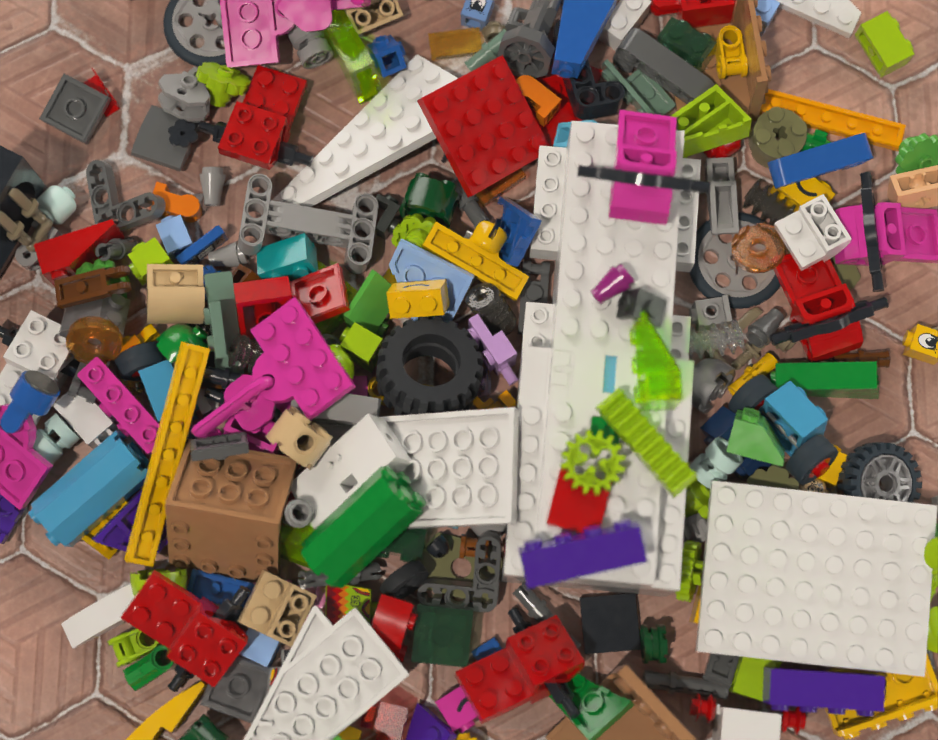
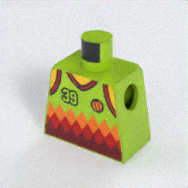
M349 585L343 588L326 586L325 615L333 625L355 607L367 622L372 625V618H374L378 602H372L371 589Z

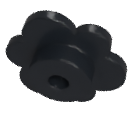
M178 119L174 126L168 129L170 144L187 148L190 143L196 142L198 140V133L195 131V124H187L186 120Z

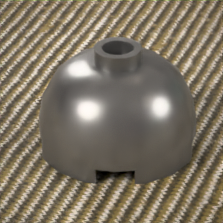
M711 358L704 359L697 365H694L691 405L703 414L712 410L713 406L710 403L717 397L721 399L734 378L730 373H733L735 368L719 359Z

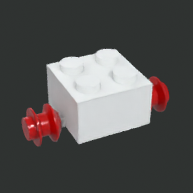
M699 693L696 694V698L690 699L689 715L694 716V722H697L699 717H705L708 724L713 720L712 740H780V729L782 733H785L788 728H793L795 734L798 735L800 729H804L806 724V713L799 711L800 706H797L795 711H776L775 714L720 707V704H716L711 694L707 700L701 699Z

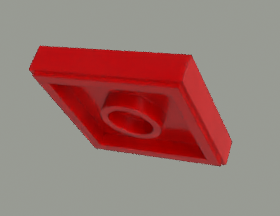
M339 263L289 282L292 298L295 297L300 301L314 324L350 310L343 269Z

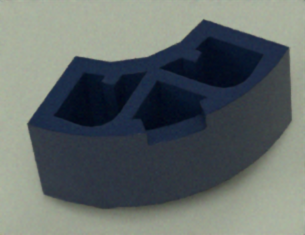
M722 406L700 427L706 436L704 442L707 446L717 437L729 442L736 416L734 412ZM742 456L743 463L733 473L741 480L744 478L748 479L757 469L767 472L768 468L774 464Z

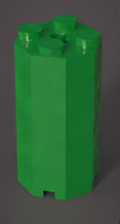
M381 466L301 543V546H303L301 555L311 570L318 576L323 572L328 577L325 580L328 585L337 588L345 587L423 513V508L427 505V502L419 493L414 492L410 484L412 482L410 478L402 471L396 474L388 466Z

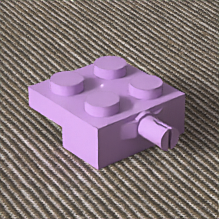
M478 314L468 319L467 331L470 333L469 339L477 341L483 355L485 367L489 372L494 370L497 376L502 373L509 386L516 383L519 379L511 367L516 363L517 352L503 331L492 336Z

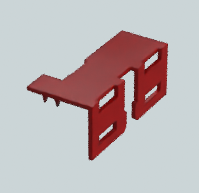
M91 68L95 75L83 83L112 99L104 113L107 118L118 111L120 107L97 73Z

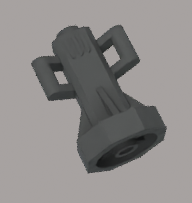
M533 0L529 10L518 7L512 9L505 26L507 31L500 42L497 58L501 55L504 56L514 76L529 75L533 78L547 75L555 51V47L550 42L548 35L562 0Z

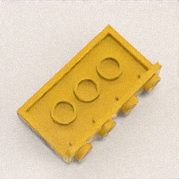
M927 652L925 677L841 667L823 670L885 676L884 712L874 711V716L856 715V710L846 709V714L842 715L828 713V708H825L834 735L838 737L843 736L845 740L861 735L860 730L868 727L871 730L883 728L888 725L886 721L897 718L898 721L912 718L915 716L913 712L924 708V711L927 712L938 709V682Z

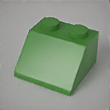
M371 270L350 303V310L346 311L343 316L347 327L351 328L354 322L383 338L389 329L387 323L390 319L386 292L392 284L376 271Z
M744 407L743 411L737 409L726 452L783 467L785 449L765 416H761L760 411Z

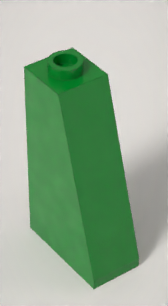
M877 361L776 363V371H771V383L778 389L791 381L796 387L802 388L809 397L879 399Z

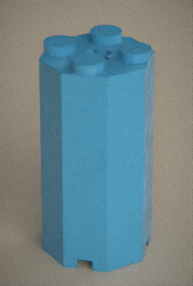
M113 432L31 503L32 509L28 512L29 516L34 522L44 526L48 531L46 537L55 546L61 543L65 547H73L81 538L93 530L144 485L150 460L133 441L130 444L123 441L127 436L122 432Z

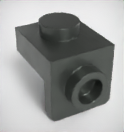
M377 194L375 198L378 201V207L385 210L375 227L376 235L386 240L389 234L393 235L396 225L400 224L398 219L401 206L398 205L399 202L392 196Z
M640 288L627 290L622 293L618 300L616 318L620 320L632 319L653 329L660 328L667 300Z

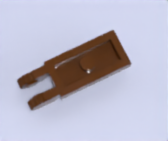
M129 267L101 268L55 280L57 307L64 309L111 297L112 294H123L132 291V284L129 282L115 284L110 282V278L128 276L130 273Z

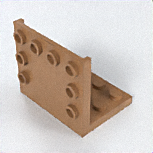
M736 0L731 23L664 32V42L667 49L710 78L752 121H757L761 106L765 104L768 82L771 81L770 65H765L764 57L767 56L766 42L760 39L759 33L762 32L761 16H756L755 8L758 7V0ZM725 26H735L742 33L744 50L748 60V74L746 77L732 75L719 79L717 76L714 43L721 29ZM723 39L726 44H733L730 40ZM674 96L677 112L687 104Z
M188 439L165 502L169 565L182 569L190 568L210 574L218 573L229 575L233 578H245L256 581L262 570H265L280 578L281 521L298 462L287 456L249 450V453L229 456L223 460L206 459L192 462L190 440L192 439Z
M627 665L617 666L599 684V686L609 689L612 693L629 699L633 702L634 706L597 740H696ZM567 716L545 736L547 740H588Z

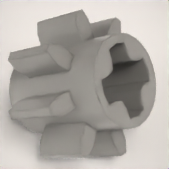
M699 513L684 519V541L686 542V540L691 539L700 543L704 542L706 539L707 519L702 518Z

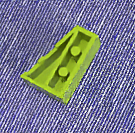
M717 84L671 115L676 117V130L685 131L683 158L749 137L752 119Z

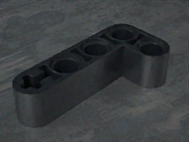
M560 20L555 25L552 45L555 49ZM588 60L578 78H563L572 111L577 118L589 120L613 115L620 110L625 94L624 87L616 81L596 84ZM582 101H586L590 104H583Z

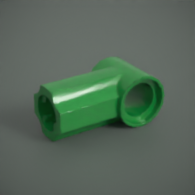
M164 645L155 647L151 653L123 670L126 681L134 691H138L176 667L177 664L172 660L167 666L161 662V654L164 650H168L167 647Z

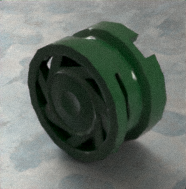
M656 624V627H650L649 629L647 625H641L640 645L643 664H648L649 661L667 663V658H664V655H668L665 624Z

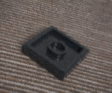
M635 593L579 598L584 654L641 650Z

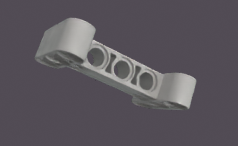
M255 174L249 179L238 238V247L243 254H257L261 250L264 234L290 238L305 233L314 243L346 248L344 266L350 273L360 274L366 270L372 256L378 212V201L373 195L368 193L359 195L354 202L350 215L270 200L272 191L270 178L264 174ZM261 187L265 192L257 193L253 188ZM365 206L370 210V212H362L359 209V207ZM256 211L261 214V217L253 218L249 215V212ZM355 231H364L367 237H360ZM253 236L257 239V242L249 243L244 238ZM352 255H359L364 261L356 262L353 260Z

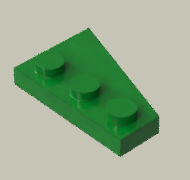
M577 674L567 682L575 696L572 700L581 713L577 718L570 721L588 740H597L634 706L633 702L629 699L612 693L609 689L587 680L580 674ZM550 695L549 697H550L551 700L556 704V702H555V700L553 699L552 695ZM556 704L560 708V710L569 718L562 704Z

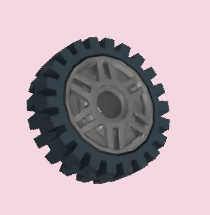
M885 442L862 444V446L853 449L855 453H849L846 457L848 462H843L841 468L845 470L843 473H839L838 478L843 480L842 484H838V490L844 491V494L841 495L915 503L913 500H920L921 493L916 492V488H922V482H917L916 478L922 477L921 471L915 470L918 467L917 462L910 460L913 456L910 452H905V448Z

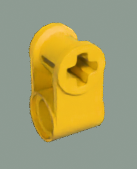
M725 26L721 29L714 43L717 76L719 79L732 75L746 77L748 74V60L744 50L742 33L735 26ZM723 39H728V40H730L733 44H732V45L726 44V43L723 41Z

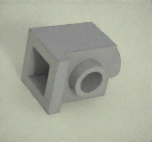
M728 295L694 301L692 308H689V316H691V324L696 326V332L725 328L724 326L732 322ZM712 308L715 315H708L706 309Z

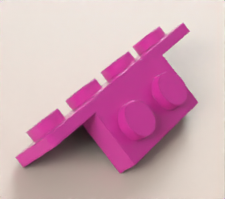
M95 357L77 374L78 378L101 402L99 405L101 410L109 417L113 415L119 422L116 425L119 430L127 437L131 435L146 453L152 454L159 423L103 361Z

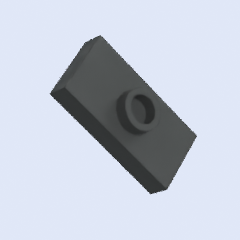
M239 432L190 440L192 462L206 459L223 460L229 456L249 453L247 433Z
M709 653L702 679L730 688L740 656Z

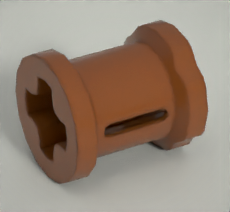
M462 534L459 559H464V557L475 558L478 538H469L466 534ZM486 540L484 545L487 548L485 558L488 557L489 540Z

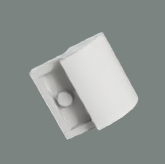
M824 194L799 206L798 211L774 224L776 231L801 271L821 260L825 262L834 257L852 239Z

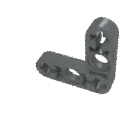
M93 160L87 166L86 178L95 224L108 221L110 218L117 219L118 221L114 220V222L123 232L157 219L164 213L166 208L164 199L150 192L119 203L112 166L100 160ZM107 191L108 199L106 203L101 204V194ZM150 206H151V210H149V209H143V208H142V207L147 208V207H150ZM133 207L134 216L128 221L126 213L129 208Z
M489 531L482 533L478 537L475 550L473 582L426 579L418 588L417 598L419 602L424 606L475 612L492 611L496 607L499 597L502 540L500 536L495 532ZM486 540L492 541L494 546L491 551V558H485L487 548L484 545ZM483 566H490L494 569L495 575L491 578H484L479 570ZM429 587L432 588L434 593L433 598L428 597L426 592ZM443 588L447 589L445 593V600L441 599L443 595L441 594ZM454 589L462 590L466 598L462 601H455L451 598L450 592ZM471 591H474L473 602H469ZM483 593L488 594V598H490L488 603H483V598H481Z

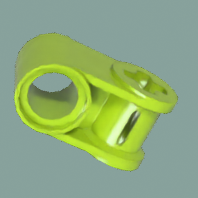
M138 629L123 633L107 641L109 646L113 647L117 657V668L141 659V657L148 655L155 647L162 644L155 640L153 645L148 646L145 642L146 634Z

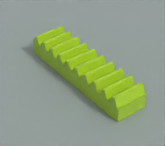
M617 388L596 406L595 410L673 498L698 478L695 471L689 468L687 462L681 459L679 453L673 450L671 444L665 441L664 436L657 432L656 427L649 423L648 418L641 414L640 409L633 405L632 400L625 396L623 390Z

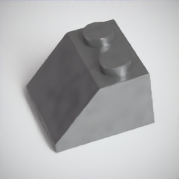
M112 294L111 297L65 308L59 336L111 356L124 334L130 300L120 294Z

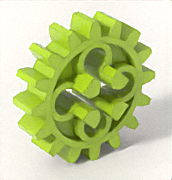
M589 429L586 431L585 438H582L578 433L575 434L574 439L576 443L567 441L565 446L569 452L564 451L560 456L567 460V462L560 465L561 470H568L563 479L565 481L570 479L574 481L572 485L573 490L578 488V486L583 487V495H586L589 489H593L595 496H598L601 487L606 492H609L611 490L609 482L618 484L620 481L619 477L615 474H623L625 468L620 466L619 463L625 461L626 458L623 455L617 454L622 447L621 444L613 446L611 442L614 437L611 435L606 440L603 439V431L599 430L596 436H592ZM582 445L590 448L589 456L592 460L597 459L601 451H608L610 453V459L603 458L597 465V470L605 473L606 477L604 480H598L595 477L596 469L593 465L587 467L582 475H578L575 472L574 467H583L589 459L587 454L580 452Z
M686 540L684 543L680 590L675 592L677 600L691 602L696 591V585L701 586L703 561L700 558L702 552L700 542Z

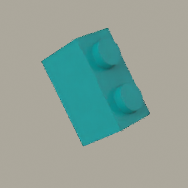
M305 233L263 246L256 254L257 275L261 279L288 276L290 282L318 271L316 246Z

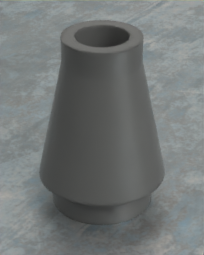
M771 309L763 317L748 326L747 339L759 348L769 345L771 342L770 335L776 333L780 323L784 320L783 314L777 309Z

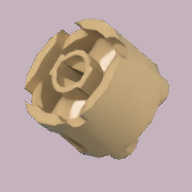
M291 405L288 410L286 409L267 433L266 438L272 444L276 442L282 452L300 465L311 470L329 447L333 437L316 422L313 421L309 425L311 421Z

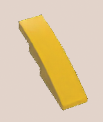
M200 681L172 698L151 714L126 740H157L164 729L171 733L176 732L205 692L208 683Z

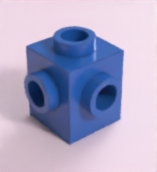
M382 35L375 38L372 43L367 44L370 54L366 55L372 70L377 69L383 78L407 68L404 60L406 52L401 41L396 42L391 35Z

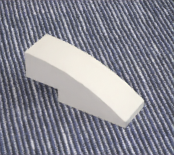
M131 584L100 599L61 623L72 649L124 624L121 615L134 598Z

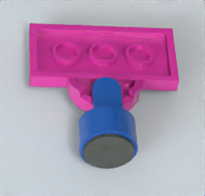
M34 370L22 372L10 391L11 403L0 405V494L19 510L27 507L53 467L49 461L33 449L36 441V426L32 416L33 414L39 416L46 415L60 395V390L50 377Z

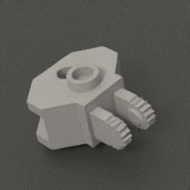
M195 66L189 72L164 74L159 80L162 92L158 95V101L165 112L187 122L204 121L209 116L211 96L206 89V84L197 80L196 73L198 68Z

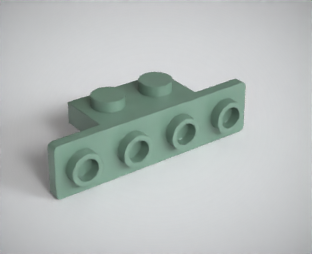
M608 59L602 63V76L606 81H616L624 87L623 101L627 104L631 103L637 110L636 112L665 116L676 106L674 101L658 83L638 69L625 80Z
M225 271L205 274L204 281L208 308H203L205 325H210L211 336H207V346L210 352L214 354L215 367L220 369L229 367L235 372L244 373L232 273Z

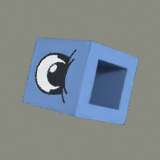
M465 0L461 12V25L482 31L483 27L490 20L495 0Z

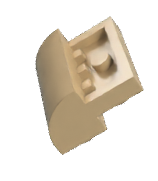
M371 0V4L368 7L343 10L344 17L354 36L404 16L397 0Z
M147 264V324H203V308H205L203 265Z
M262 570L238 622L292 647L317 595Z

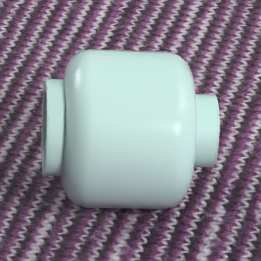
M56 185L50 186L37 198L39 202L38 208L45 214L46 218L52 220V223L56 225L63 224L76 211L75 194L66 186L62 188Z

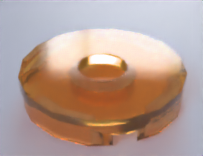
M756 223L755 226L749 227L747 225L741 228L739 234H735L731 242L732 257L736 265L750 273H765L775 269L782 262L785 255V244L775 227L765 223ZM755 244H762L766 247L760 252H755L751 249Z
M87 316L80 318L70 325L66 335V348L74 354L76 360L84 364H89L95 357L100 358L104 364H107V361L112 359L114 361L118 358L123 346V336L119 328L110 320L102 317ZM88 339H98L101 344L93 345L88 342Z

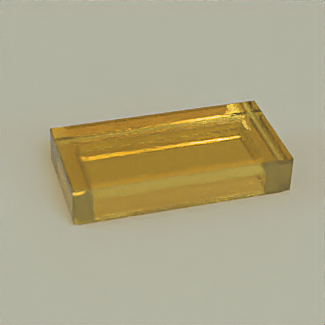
M479 27L428 33L431 61L473 56L482 48Z

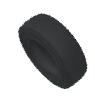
M420 561L409 562L389 575L381 584L380 591L384 595L401 600L418 589L420 584L427 579L429 573Z

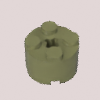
M773 107L764 112L757 119L748 139L753 159L760 165L768 168V162L800 152L806 142L807 125L796 113L788 109Z

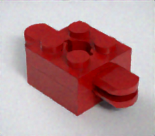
M651 0L650 10L655 16L676 14L679 29L681 30L731 23L736 0Z

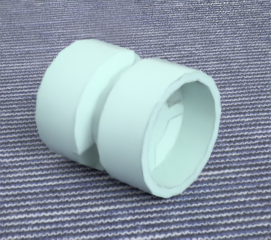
M55 413L45 422L44 429L36 430V441L33 448L53 464L63 455L62 449H70L81 438L60 415ZM56 432L61 439L56 442L50 436L52 433Z
M720 437L715 438L705 449V453L700 454L690 465V469L695 471L698 477L697 480L709 489L711 481L725 482L728 477L727 474H732L743 463L742 456L726 452L729 442Z

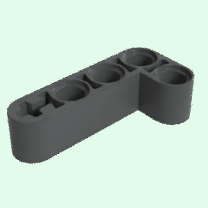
M638 28L630 30L613 56L614 64L622 71L631 73L634 68L638 69L686 104L715 85L706 75Z

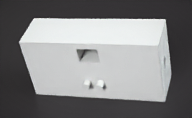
M368 413L326 450L311 470L306 468L293 480L291 492L296 499L304 500L311 506L313 515L310 523L316 529L381 466H388L397 474L399 471L405 470L413 462L387 422Z

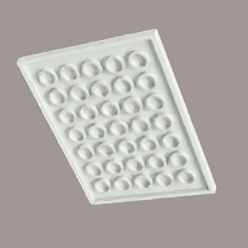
M711 481L695 651L925 677L932 584L931 572L933 569L924 560V549L926 544L935 538L937 505Z

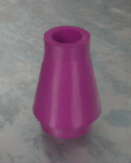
M620 263L616 267L612 266L590 292L601 305L605 301L631 289L630 285L635 281Z

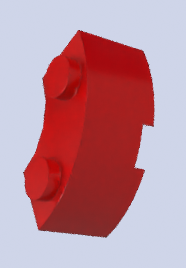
M381 594L371 626L397 659L403 662L408 646L403 645L407 629L413 630L417 614L413 613L414 604Z

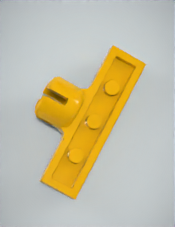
M483 220L478 223L471 237L466 239L440 223H434L422 244L423 248L474 274L476 279L512 300H517L530 276L500 259L499 252L507 239V233L501 227L498 230L495 229L489 238L488 236L495 224Z

